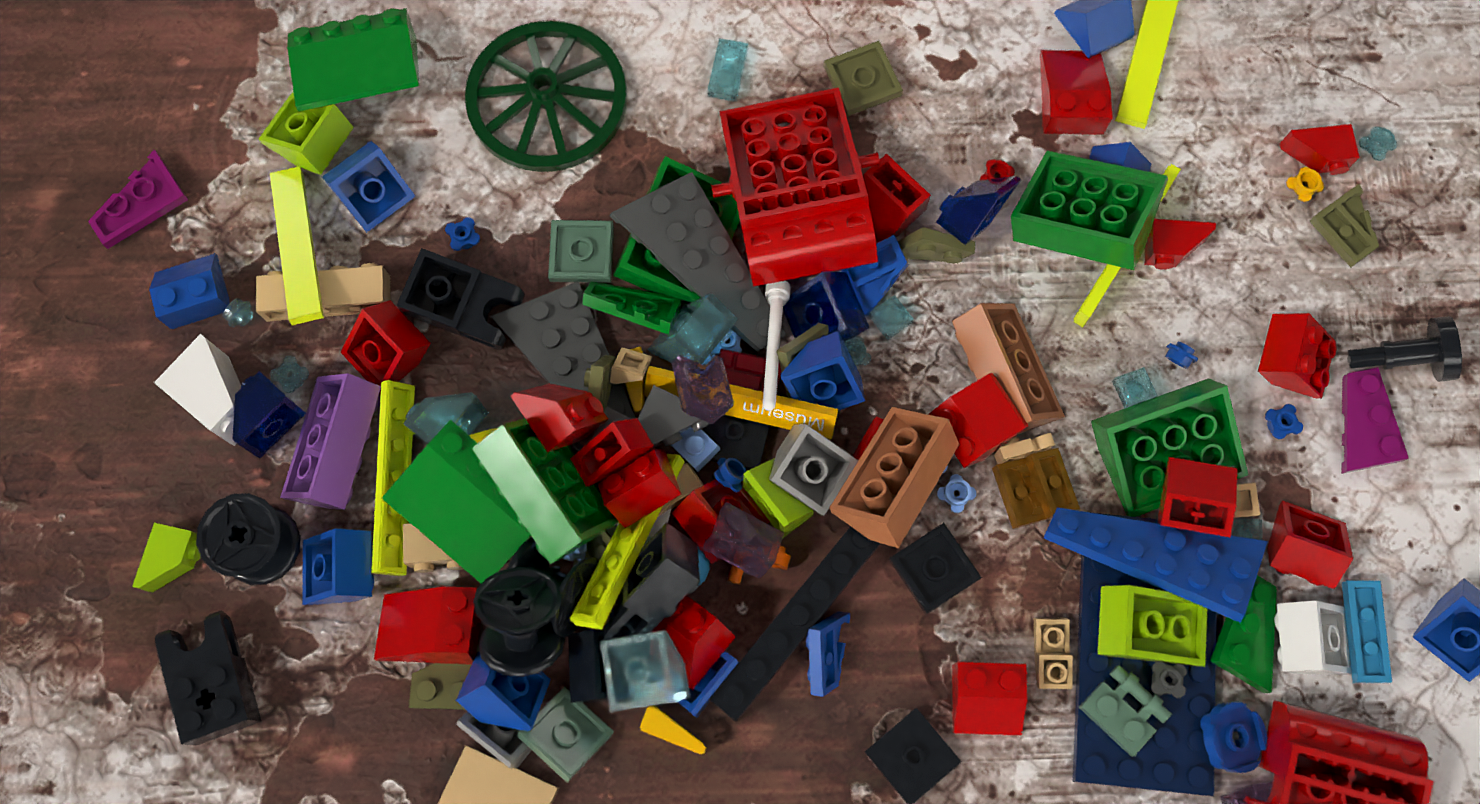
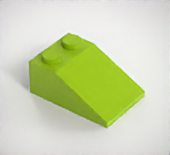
M1131 585L1101 586L1098 655L1205 667L1207 608L1166 591Z

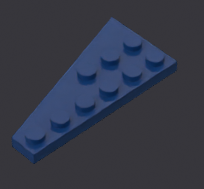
M1058 507L1044 536V539L1238 622H1241L1246 613L1268 542L1232 535L1231 537H1224L1162 526L1158 523Z

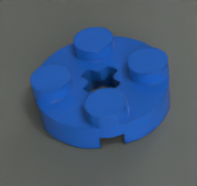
M1242 702L1220 703L1210 713L1203 715L1201 719L1204 744L1211 765L1214 768L1232 773H1247L1256 769L1262 761L1257 760L1261 750H1266L1267 732L1262 718L1256 711H1250L1246 707L1247 705ZM1233 732H1237L1239 737L1235 740V744L1232 739Z

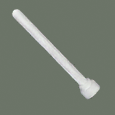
M787 281L766 284L765 299L770 305L763 392V408L767 411H772L776 406L779 367L777 350L780 349L783 306L790 299L791 288Z

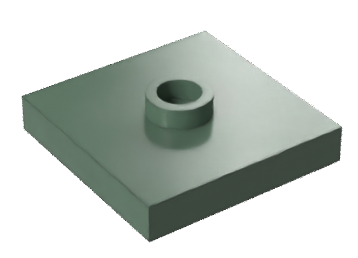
M551 220L549 282L611 283L614 238L613 221Z
M564 687L538 712L533 728L529 731L520 730L517 737L568 783L612 737L614 731L584 703H570V691Z

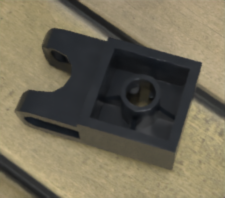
M421 248L396 306L404 315L488 347L501 350L504 347L506 338L499 329L488 324V313L493 307L500 304L513 307L522 304L525 293L516 285ZM446 288L447 293L444 296L438 297L436 295L438 291L444 292Z
M665 523L641 549L609 614L611 619L604 629V643L610 650L620 654H627L634 650L664 618L672 616L677 609L678 603L686 594L691 595L697 589L700 583L697 543L668 523ZM623 626L630 630V636L627 639L620 640L614 637Z
M221 610L205 618V638L201 645L194 650L189 651L183 636L176 631L168 629L155 636V646L181 745L197 746L262 722L245 658L241 656L231 618ZM215 694L216 699L211 701L213 695Z

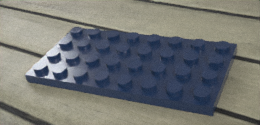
M1102 514L1159 524L1158 519ZM1081 555L1072 782L1214 796V767L1209 761V755L1205 748L1201 719L1203 715L1210 713L1215 707L1216 664L1210 660L1216 647V612L1207 609L1205 667L1183 665L1187 670V674L1183 678V686L1186 688L1185 695L1181 698H1175L1172 694L1159 696L1163 700L1162 705L1172 714L1164 723L1152 714L1146 721L1157 731L1135 756H1130L1079 708L1101 682H1105L1111 689H1114L1119 684L1110 675V672L1118 664L1126 672H1133L1140 679L1138 683L1151 695L1154 694L1151 690L1152 675L1154 673L1152 666L1156 662L1098 655L1101 586L1131 585L1160 591L1165 590ZM1165 663V665H1171V666H1174V665H1175V664H1172V663ZM1169 676L1166 677V681L1168 683H1171L1172 681L1171 677ZM1129 692L1122 698L1136 712L1142 706Z

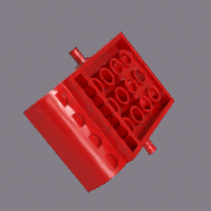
M839 87L719 111L731 175L729 178L730 182L711 185L713 198L732 194V197L737 202L753 287L878 262L874 226L862 168L879 166L880 159L878 152L859 156L856 152ZM781 123H790L788 126H778Z
M1274 700L1267 729V747L1262 752V761L1259 767L1275 774L1271 793L1266 802L1250 798L1249 796L1245 797L1244 802L1248 804H1429L1434 780L1427 778L1429 768L1428 753L1424 743L1419 738Z

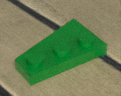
M590 282L583 293L582 305L669 335L680 312L682 300L663 294Z
M1257 575L1241 622L1226 617L1210 661L1258 691L1272 693L1277 587Z

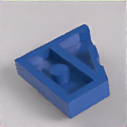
M838 611L808 629L806 646L809 650L810 665L807 677L811 686V695L823 697L839 686L841 662L846 645L839 642L841 624H849L850 622L849 612Z

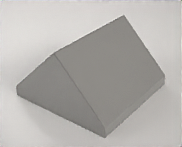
M469 712L463 715L456 723L457 726L509 768H518L531 752V749L517 737L520 731L518 729L481 723Z

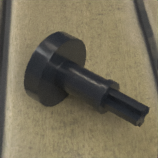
M1451 316L1430 318L1427 326V338L1395 342L1381 341L1379 347L1348 350L1347 356L1350 369L1383 366L1384 370L1393 369V367L1430 363L1432 373L1438 382L1458 380L1462 369L1459 333Z

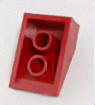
M1041 50L1043 134L1104 135L1112 120L1111 89L1101 53L1088 59L1083 51Z
M442 586L384 594L374 655L375 661L472 664L477 652L481 624L473 604L477 588Z

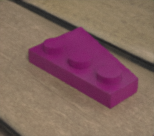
M155 149L147 156L149 161L140 171L135 170L128 177L130 180L119 193H113L88 220L100 242L107 249L188 201V198Z
M1379 368L1344 375L1342 377V414L1345 416L1344 433L1342 434L1344 462L1341 463V474L1403 462L1409 459Z

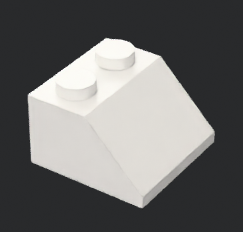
M1317 600L1277 603L1275 626L1280 636L1278 660L1282 665L1283 672L1295 674H1352L1344 606Z

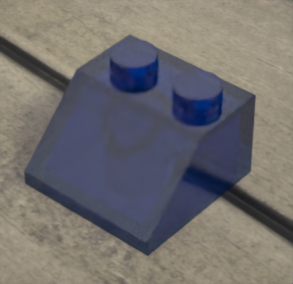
M1018 176L975 181L967 188L960 187L954 196L950 194L943 201L939 208L942 214L936 223L963 244H968L990 226L1022 179Z
M821 272L790 294L789 301L783 306V311L794 338H797L816 324L821 323L828 325V335L838 331L843 342L847 343L870 328L847 272Z
M259 371L256 375L248 377L242 383L241 389L235 394L232 440L260 459L306 415V412L280 387Z

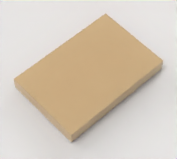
M465 746L438 804H552L559 788L522 770L509 768L500 760L472 747Z

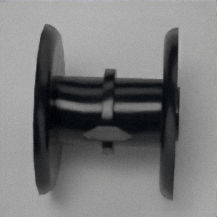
M250 493L232 494L217 500L204 513L197 528L196 544L201 559L213 571L226 576H233L236 580L249 585H266L282 578L293 567L300 553L301 535L296 522L286 511L273 507L265 499Z
M530 537L514 554L507 569L528 567L548 573L559 583L560 592L562 593L559 611L551 620L555 634L560 637H567L580 627L576 626L570 618L599 562L592 557L583 559L568 574L559 571L561 567L557 565L549 567L550 562L539 553L533 537Z
M528 567L504 569L486 578L477 588L473 600L477 617L487 626L482 632L479 650L482 660L492 670L507 676H528L540 673L550 667L562 654L565 638L555 634L551 623L552 618L559 611L562 593L560 592L559 583L548 573Z

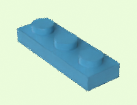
M1381 581L1342 582L1352 683H1392Z

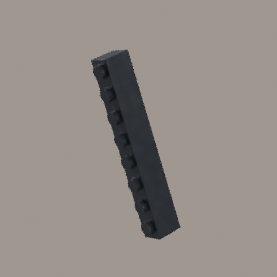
M850 526L710 697V701L737 723L806 638L808 629L819 622L882 543L869 540Z

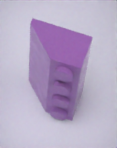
M349 373L317 377L280 498L327 509L345 510L346 504L349 503L353 494L352 484L355 474L359 471L362 464L361 454L364 443L371 434L370 423L373 413L377 410L380 403L379 393L381 386Z

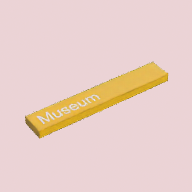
M649 366L647 369L645 397L649 396L653 385L710 412L791 430L794 424H807L825 438L832 440L838 409L776 395L775 408L772 411H767L763 408L762 391Z

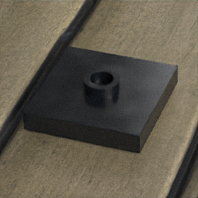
M711 412L713 414L709 419L712 423L704 427L702 431L721 450L710 461L718 462L721 458H735L747 470L760 465L770 425Z
M942 523L888 559L925 615L982 578L945 523Z
M917 707L864 751L906 804H914L961 763V760Z

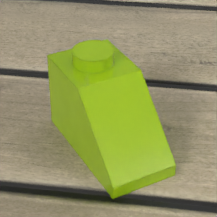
M154 523L132 587L153 593L192 570L196 561L201 558L196 544L197 533Z

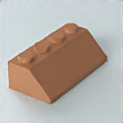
M980 303L952 321L956 330V338L963 346L968 358V366L975 374L976 379L979 380L987 374L993 373L1029 427L1021 433L1065 417L1015 303Z
M892 407L829 507L830 511L869 540L899 548L959 446L949 419Z

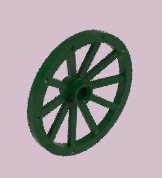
M537 21L523 24L504 32L483 49L475 60L467 78L465 105L468 119L476 136L495 157L520 169L535 172H553L572 168L586 162L610 143L624 119L627 106V87L625 75L617 56L599 36L572 23ZM543 37L565 39L548 68L543 67L536 39ZM527 41L534 70L529 72L501 55L510 48ZM575 42L586 46L599 56L557 74ZM493 63L527 82L481 88L485 75ZM607 66L614 82V92L567 85L565 83ZM543 86H550L547 90H539ZM524 94L485 126L480 114L479 99ZM562 95L613 102L607 120L600 128ZM532 103L516 151L505 146L492 135ZM558 105L589 131L593 137L581 146L567 152L554 107ZM541 109L546 110L558 153L556 155L538 156L526 154Z

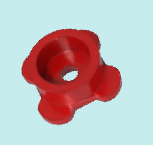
M991 159L987 161L986 172L980 177L981 185L984 187H994L1000 193L1006 192L1009 189V179L1015 174L1014 168L1001 160ZM995 174H999L1000 178H996Z

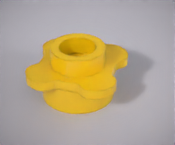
M1308 167L1301 168L1295 177H1289L1286 181L1287 187L1293 189L1298 194V199L1302 202H1308L1315 192H1321L1324 189V183L1319 173Z

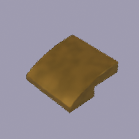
M1059 448L1033 453L1026 458L997 464L992 468L1013 529L1051 519L1057 507L1071 510L1080 509Z

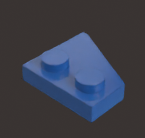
M895 235L876 244L878 262L841 269L859 311L864 318L869 316L909 265Z

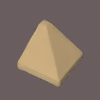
M621 348L612 366L610 383L620 384L643 380L651 363L652 356Z

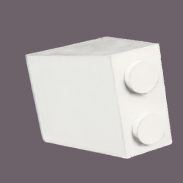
M201 334L154 382L206 428L233 446L247 438L251 433V427L256 423L230 358Z

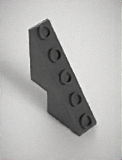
M653 385L638 420L654 446L652 448L661 443L668 447L682 439L680 433L690 428L696 432L711 424L712 422L709 418L713 413ZM607 407L604 413L608 420L596 429L592 439L613 421L633 418ZM651 448L649 451H647L644 455H646V454H648L649 452H651V451H652V448Z

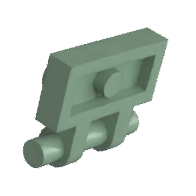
M1118 664L1110 672V675L1119 684L1114 689H1111L1105 682H1101L1079 708L1130 756H1135L1157 731L1146 720L1153 714L1159 721L1164 723L1172 713L1162 705L1163 700L1156 694L1151 695L1138 683L1140 679L1133 672H1126ZM1128 692L1142 704L1137 712L1122 699Z

